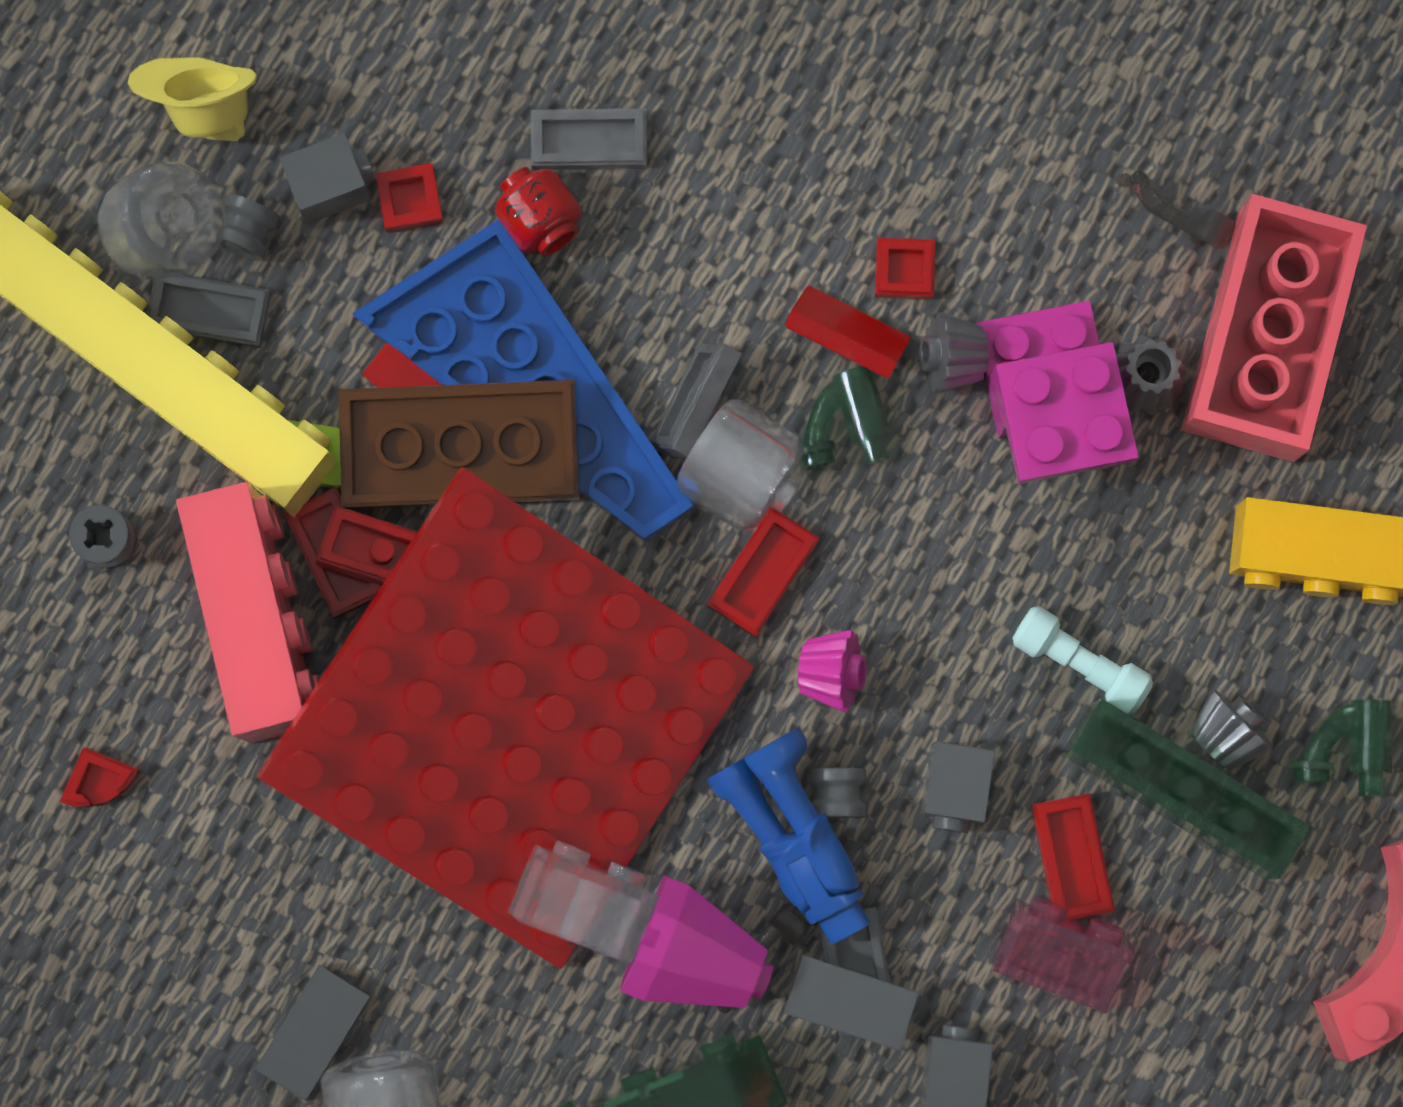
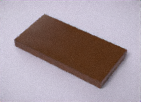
M575 380L339 389L342 508L435 506L460 468H466L514 502L580 500Z

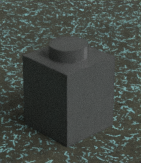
M345 133L279 157L298 209L306 224L372 200L365 183L376 180L364 147L352 150Z
M939 741L931 744L920 815L934 817L932 828L957 833H968L969 823L981 824L985 822L995 750Z
M943 1025L942 1036L927 1035L919 1107H986L993 1044L978 1041L979 1029Z

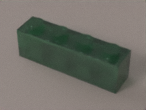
M1102 698L1090 704L1061 752L1062 756L1264 880L1281 879L1311 828L1310 825Z

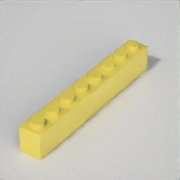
M0 191V296L247 481L263 495H267L271 501L291 516L295 517L337 463L336 459L326 449L331 440L304 419L296 427L281 416L280 413L286 406L261 386L256 385L252 392H249L234 379L239 374V371L216 352L211 350L204 358L188 345L194 337L172 319L165 316L159 324L145 314L143 310L148 303L128 286L120 282L113 290L97 278L103 269L84 253L74 248L68 256L53 245L58 235L30 214L22 222L10 213L8 209L12 206L13 202Z

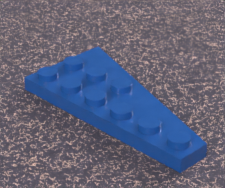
M499 219L352 313L358 322L384 342L390 344L442 385L575 380L580 492L644 542L694 510L691 501Z

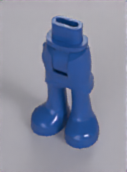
M797 727L706 779V782L717 797L731 803L762 843L759 846L760 851L772 866L779 886L787 899L805 915L810 925L816 922L819 923L832 945L863 929L871 922L858 901L864 894L861 888L857 889L859 887V880L848 854L833 832L832 825L829 823L826 814L819 815L797 776L796 764L808 748L806 737L800 727ZM760 781L767 788L794 832L787 833L768 804L762 792Z

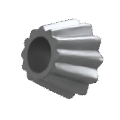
M937 313V316H931L930 326L926 328V335L923 336L920 343L919 360L922 370L927 374V386L932 387L933 394H940L983 380L984 373L987 372L989 360V342L986 331H983L982 326L946 313Z
M1141 335L1134 343L1123 342L1119 347V354L1116 355L1127 407L1130 412L1143 409L1148 414L1153 415L1159 407L1171 408L1174 404V396L1181 394L1185 390L1182 378L1186 374L1187 369L1179 360L1180 353L1177 349L1168 348L1162 338L1152 340ZM1140 366H1150L1153 368L1157 375L1156 382L1153 384L1144 381L1139 376L1137 368Z
M1215 688L1210 692L1190 732L1200 746L1229 771L1273 748V743L1259 729L1265 722L1262 716L1240 696L1232 703Z

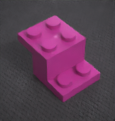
M1090 301L976 322V325L982 326L983 331H986L989 342V360L987 372L984 375L998 438L1008 437L1018 484L1131 463L1139 458L1113 342L1099 344Z

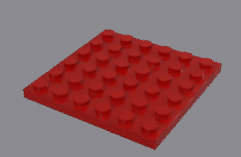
M460 468L256 777L557 968L562 969L755 666L466 468Z

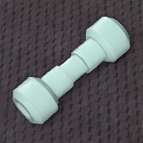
M1040 606L1030 608L1012 637L1015 647L1033 658L1045 654L1064 667L1068 665L1086 676L1085 680L1106 692L1107 704L1123 714H1133L1139 709L1153 685L1152 676L1133 663L1121 667L1101 654L1097 656L1079 645V640L1059 629L1060 623L1057 616Z

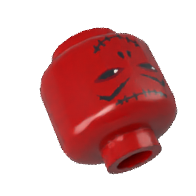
M524 167L513 172L502 182L500 188L503 194L495 206V213L522 252H539L542 257H547L560 251L578 235L580 229L577 223L581 218L582 210L579 202L557 172L550 169L531 172L528 167Z

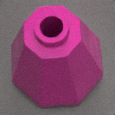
M664 875L650 904L637 943L635 942L619 990L642 1001L745 1008L751 996L761 1000L774 968L773 965L765 962L768 950L692 887Z

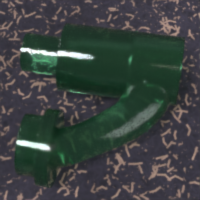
M860 366L836 374L832 377L833 381L824 387L813 404L803 438V447L792 453L794 461H799L802 471L821 468L836 461L833 453L836 450L835 441H825V437L834 413L840 408L852 445L861 444L867 465L889 459L884 437L890 435L891 430L873 371Z
M1351 700L1350 704L1337 709L1323 722L1305 749L1301 760L1289 761V769L1293 770L1294 782L1330 783V771H1335V763L1324 761L1343 735L1350 733L1349 772L1359 773L1358 796L1383 797V774H1392L1393 702L1387 700Z

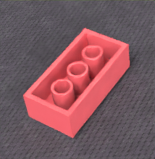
M1256 194L1250 196L1238 212L1181 431L1295 462L1309 451L1367 225Z
M247 481L176 499L232 736L249 743L282 736L320 679L318 675L312 676L310 670L306 669L303 654L312 652L311 639L305 619L303 617L298 618L296 612L292 611L289 597L298 595V586L291 562H284L281 552L278 553L275 540L285 538L278 507L276 504L271 505L268 496H261Z

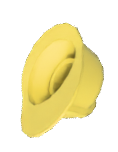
M159 58L144 63L132 71L129 75L128 85L133 93L145 99L163 104L173 124L183 136L237 141L243 137L245 131L244 120L249 109L247 89L255 83L257 75L252 69L231 67L205 58Z

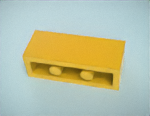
M1246 497L1236 505L1229 574L1245 576L1244 586L1255 589L1278 590L1280 589L1281 581L1304 584L1303 593L1310 596L1339 597V590L1345 589L1362 592V601L1366 603L1397 605L1398 598L1403 597V517Z

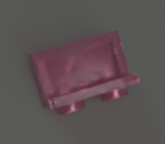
M1034 897L1032 904L1017 899L992 963V971L1107 1013L1125 964H1131L1135 954L1131 942L1123 939L1126 932L1111 923L1095 918L1091 919L1089 926L1066 918L1068 913L1066 908L1043 898Z

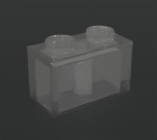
M557 840L553 850L535 843L507 912L521 923L631 964L659 895L642 885L645 875L615 862H611L608 872L587 863L591 856L590 853Z

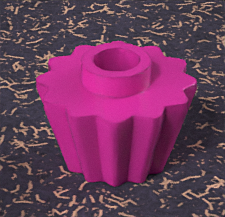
M846 630L806 640L799 656L798 686L800 687V694L842 712L849 713L851 705H854L856 691H861L864 687L867 673V661L865 655H860L861 646L858 644L857 633H854L852 630Z

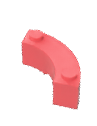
M1403 839L1380 847L1387 871L1389 894L1385 918L1387 920L1374 953L1366 960L1356 974L1341 987L1313 1001L1335 1059L1352 1062L1374 1052L1403 1032Z

